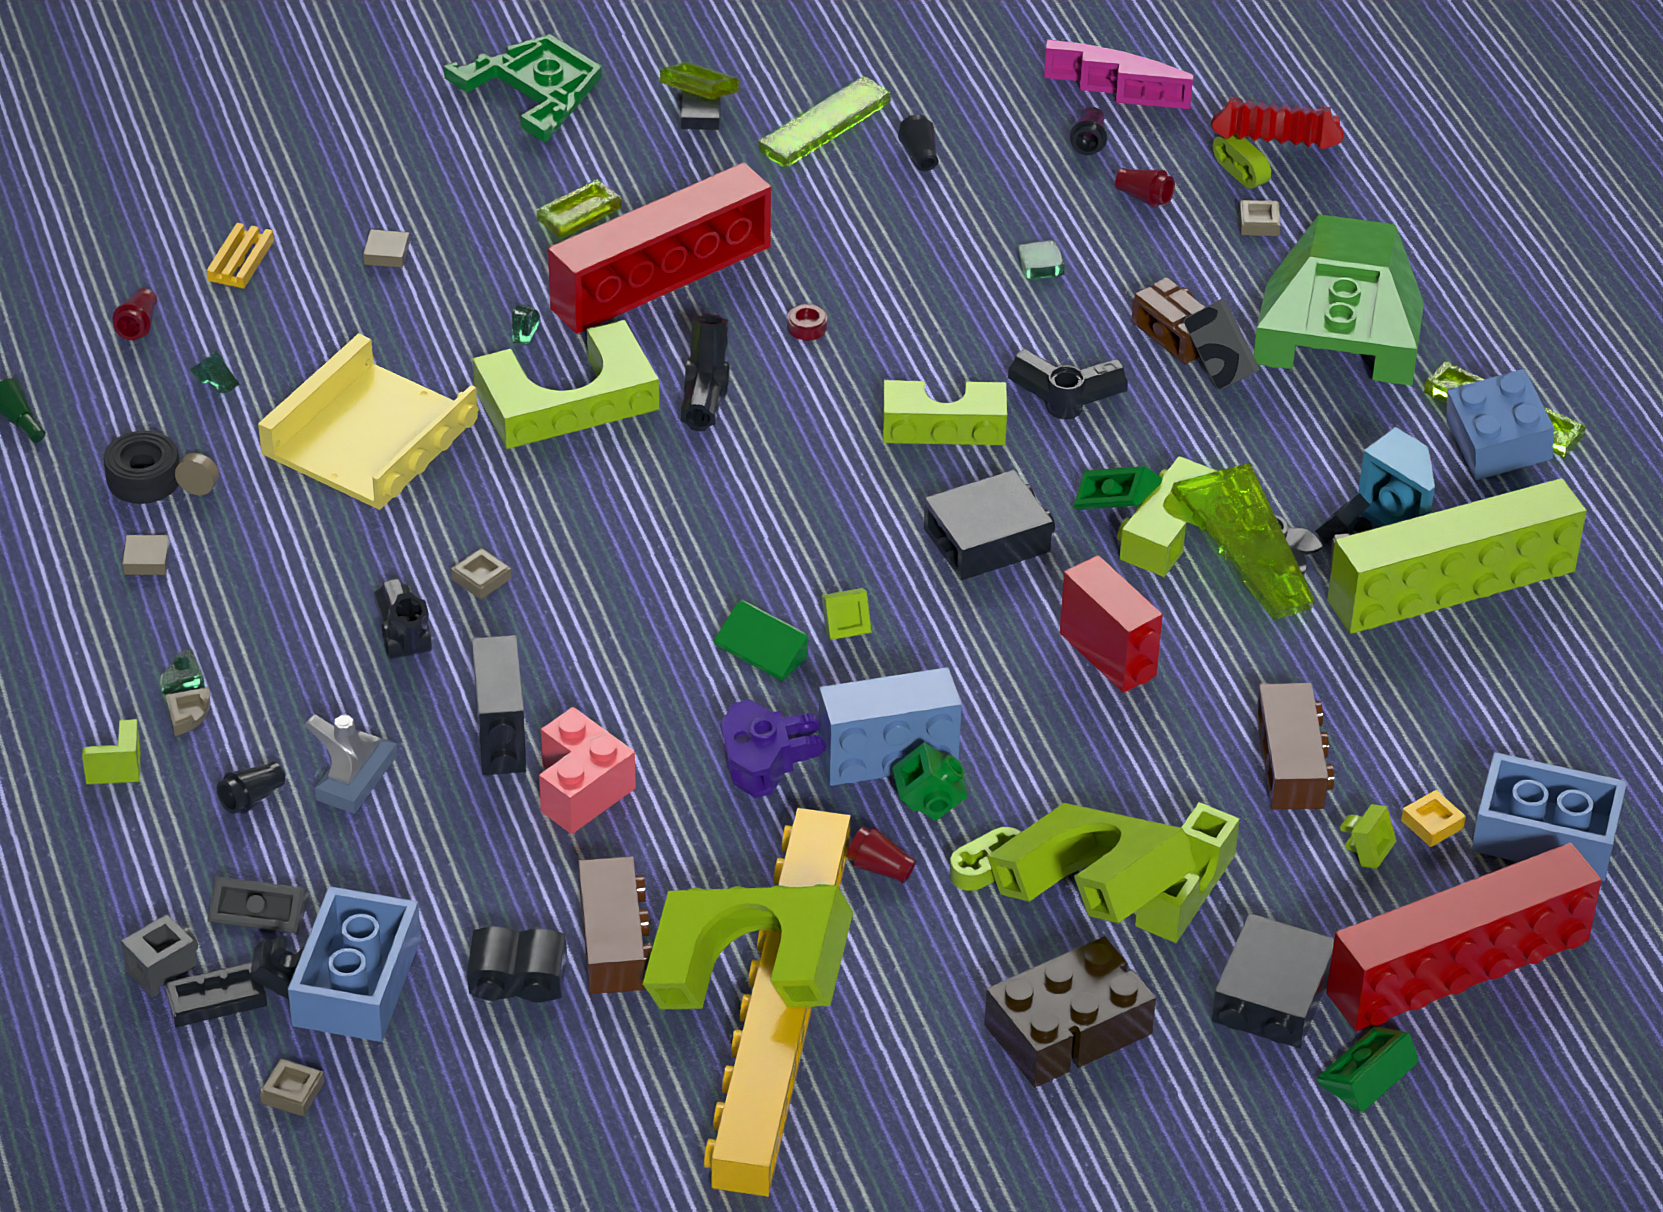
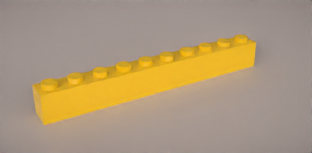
M797 808L793 826L785 825L782 852H786L785 859L777 858L774 871V885L803 887L828 884L831 886L837 885L840 889L847 860L846 854L850 846L851 815ZM759 930L757 952L762 954L760 960H752L748 982L749 987H753L752 995H743L740 1022L745 1023L743 1030L735 1029L731 1057L736 1058L734 1066L726 1065L722 1093L727 1094L725 1103L717 1102L713 1130L718 1131L716 1140L708 1139L704 1156V1168L712 1169L713 1189L769 1197L812 1011V1007H787L770 982L781 941V932L775 930Z

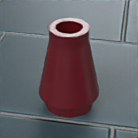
M1121 168L1117 173L1115 186L1117 190L1124 191L1156 208L1159 205L1166 206L1169 204L1175 191V180L1165 170Z
M146 288L139 289L131 298L115 309L112 316L113 327L120 337L126 340H137L149 333L154 308L158 302L157 296L153 291Z
M864 826L856 833L846 854V858L854 862L855 868L896 879L903 884L912 874L917 862L916 859L908 856L877 828L870 830Z

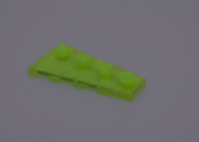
M1251 463L1173 483L1172 494L1179 502H1185L1193 512L1192 519L1202 531L1205 529L1218 544L1217 550L1227 562L1232 561L1242 574L1241 580L1273 620L1312 610L1315 603L1313 595Z

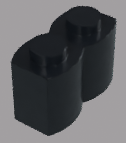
M484 927L473 930L467 967L469 994L488 1001L516 996L531 1002L541 1003L562 998L567 961L566 935L550 929H529L518 932L502 927Z

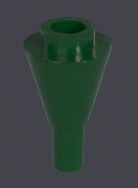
M15 378L0 379V416L20 427L33 443L41 441L45 437L46 432L33 418V413L19 380Z

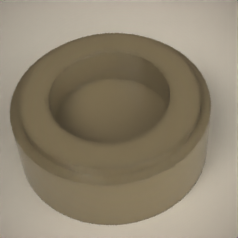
M190 453L184 456L176 467L175 478L185 491L201 496L208 494L213 489L219 479V470L216 464L207 456L199 453Z

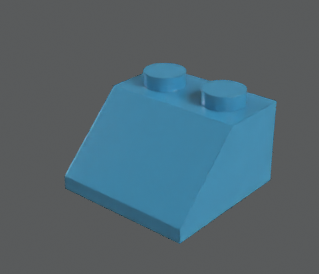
M1395 427L1364 450L1358 493L1367 500L1370 506L1361 516L1377 526L1383 527L1431 514L1435 485L1428 446Z

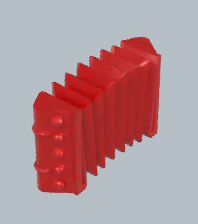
M1230 97L1229 102L1211 120L1212 130L1226 139L1236 134L1239 140L1244 137H1250L1255 142L1262 138L1268 143L1275 138L1281 145L1287 141L1292 142L1295 146L1303 142L1309 149L1315 143L1320 149H1326L1338 145L1344 138L1339 116H1333L1331 107L1319 106L1313 110L1306 105L1302 110L1298 104L1291 109L1287 103L1278 108L1272 102L1267 107L1263 100L1255 105L1252 99L1244 103L1241 98Z

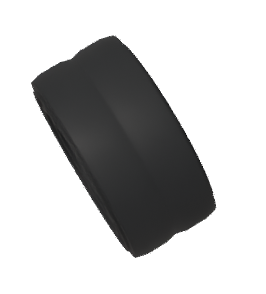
M134 431L121 435L112 441L104 454L106 483L111 493L122 501L134 504L153 503L172 494L179 485L175 478V469L180 462L175 443L166 435L154 431ZM143 465L151 466L143 469H134L135 467Z

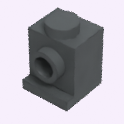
M168 914L121 940L125 971L151 998L160 994L159 987L163 986L164 983L173 980L197 965L195 951L198 950V943L194 934L188 927H180Z

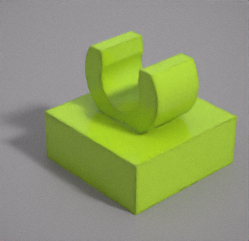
M859 588L821 595L826 636L830 640L872 633L868 597L865 589Z
M1371 804L1362 817L1348 815L1340 826L1341 831L1352 833L1345 843V848L1358 854L1361 867L1377 869L1397 841L1387 806Z

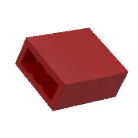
M1099 555L1064 571L1059 633L1122 693L1138 685L1146 684L1153 677L1157 676L1163 614Z

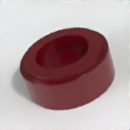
M802 304L796 306L788 313V332L799 340L811 341L819 339L827 331V314L816 305Z

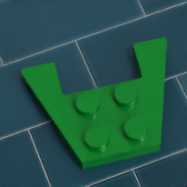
M551 34L508 46L507 53L491 58L481 54L477 55V59L471 64L458 67L457 62H453L444 66V79L466 93L492 78L498 77L514 89L519 90L539 104L538 106L521 115V128L544 143L553 136L602 78L601 66Z

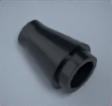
M1087 108L1070 131V142L1080 154H1096L1107 143V133L1104 124L1105 116L1099 108Z
M919 114L905 118L899 125V141L916 163L918 170L930 171L938 165L939 160L936 153L933 123L925 116Z
M274 761L262 766L228 772L224 775L223 780L217 784L218 799L229 813L235 814L239 812L246 814L275 789L285 784V774L280 765Z

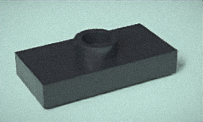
M252 962L164 983L175 1028L267 1006L263 985L250 979Z

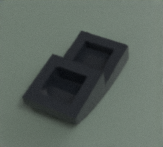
M684 89L681 129L719 130L721 97L713 99V97L710 98V96H703L704 94L700 95L701 93L697 94V92L694 93V91L691 92V90Z

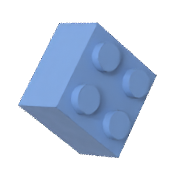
M1525 368L1447 390V423L1475 481L1553 459L1554 426Z

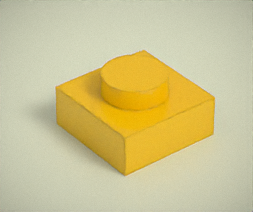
M1437 790L1404 807L1401 821L1430 847L1464 829L1466 816Z

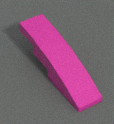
M1047 39L1044 78L1080 81V90L1116 93V103L1190 109L1193 74L1123 51L1082 43Z

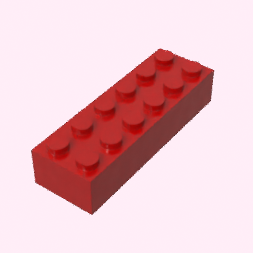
M743 162L548 247L550 309L572 331L578 334L770 248L771 186Z
M1570 842L1335 932L1326 994L1356 1032L1371 1025L1383 1024L1390 1018L1409 1010H1419L1430 1002L1445 996L1460 994L1469 987L1486 980L1501 978L1509 971L1527 964H1537L1546 957L1563 950L1578 948L1586 941H1589L1602 879Z

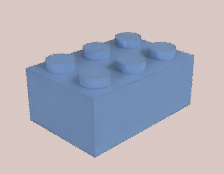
M949 667L819 687L818 722L820 727H818V735L823 738L826 747L823 754H820L829 785L856 783L894 776L892 767L924 742L944 755H951L959 761L962 704Z
M1494 752L1477 816L1471 851L1521 862L1571 842L1600 876L1602 881H1605L1627 781Z
M329 886L288 988L292 1026L383 1042L421 940L418 901Z

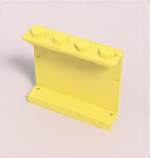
M358 333L258 423L261 454L380 510L392 498L397 497L417 474L423 473L428 464L442 451L447 450L453 440L466 428H470L475 423L479 411L476 387L470 385L464 392H460L455 400L425 388L373 364L372 340Z

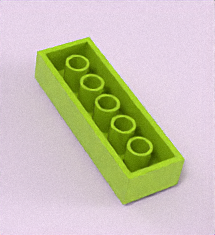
M1563 478L1335 539L1327 601L1349 634L1575 572L1587 510Z

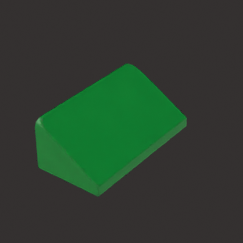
M1146 466L1084 470L1073 508L1076 510L1139 506L1161 484L1163 479Z
M740 600L735 605L714 639V645L780 681L785 680L808 658V636L804 632L744 600Z
M1374 1026L1317 1078L1318 1084L1352 1108L1361 1112L1365 1111L1418 1063V1055L1410 1033Z

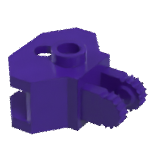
M750 699L733 703L720 724L725 742L723 745L733 785L754 798L773 794L784 774L793 771V763L819 757L826 748L823 738L814 734L817 733L816 731L819 730L818 727L820 726L817 717L813 714L808 713L801 716L795 715L783 718L781 711L770 712Z

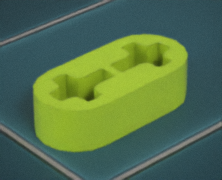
M1234 134L1229 139L1221 135L1214 139L1213 152L1218 163L1244 187L1253 189L1270 181L1271 168L1267 158L1245 137L1239 140L1237 135Z
M1000 827L958 848L950 858V880L959 889L975 891L995 882L996 880L987 855L1021 832L1011 827Z

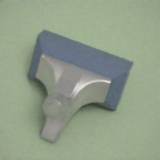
M313 715L304 726L326 747L332 761L331 767L315 787L316 800L355 814L398 756L397 743L360 730L356 731L354 720L349 715H341L336 718L334 726L319 716Z

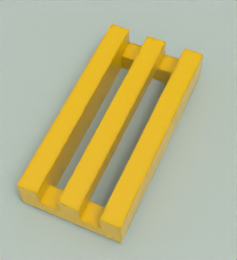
M236 223L207 269L208 281L245 288L274 242L273 230L265 229L263 234H260L259 227L251 226L246 231L244 224ZM253 243L256 244L252 252L248 256L247 260L243 264L245 260V255L250 249L251 245ZM243 264L237 276L234 277L233 274L235 273L236 269L238 267H241V265Z

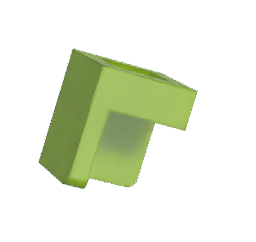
M137 719L119 720L118 745L83 748L82 759L86 784L140 782L141 743Z

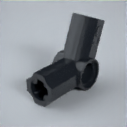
M705 314L694 316L692 320L691 352L686 364L685 394L681 405V422L686 423L694 431H706L709 426L715 425L721 397H726L728 391L730 364L729 361H726L729 327L728 319H724L720 315Z
M1024 349L1015 356L1012 365L1008 369V379L1047 401L1048 412L1058 419H1073L1081 414L1083 405L1127 392L1128 388L1124 367L1118 359L1080 370L1069 365L1056 367L1036 354Z
M399 579L385 581L383 586L374 592L381 619L382 637L388 659L432 651V641L428 625L429 612L426 601L416 597L410 585L401 583Z

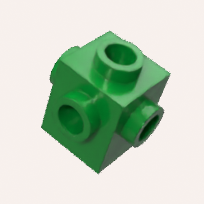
M925 742L892 767L900 800L905 802L911 810L915 812L920 811L935 821L968 797L963 778L965 771L961 763L951 755L946 756Z

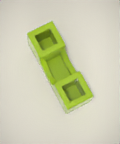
M884 380L883 443L1005 445L1007 426L1006 382H965V394L961 399L951 403H941L927 396L925 381Z
M1178 456L1168 470L1163 469L1159 474L1163 479L1161 484L1137 506V510L1131 518L1126 517L1123 520L1117 534V540L1121 541L1120 560L1162 577L1167 575L1183 553L1186 522L1202 528L1221 501L1223 473Z
M1198 802L1181 827L1190 841V850L1196 869L1139 908L1136 912V927L1177 943L1234 858L1240 818Z

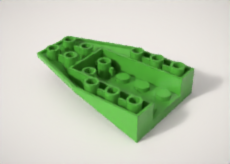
M1321 214L1316 217L1267 282L1258 319L1254 347V358L1258 365L1293 369L1296 345L1314 349H1328L1376 356L1372 380L1391 384L1413 385L1424 302L1396 224Z

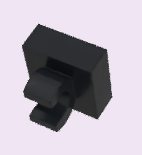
M1358 493L1330 516L1315 532L1327 543L1337 534H1349L1350 536L1355 534L1354 531L1361 533L1372 530L1371 523L1364 517L1359 516L1370 504Z
M282 935L275 939L274 942L264 937L254 948L250 979L289 1000L288 988L305 947H302L297 954H293L286 950L287 937Z

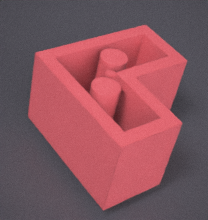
M570 708L541 729L542 765L547 769L539 774L541 812L571 835L636 788L635 751L576 708Z

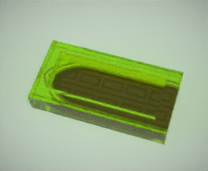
M690 62L676 64L660 70V83L709 99L739 92V79Z
M596 179L537 209V220L562 239L621 209V197L600 180Z

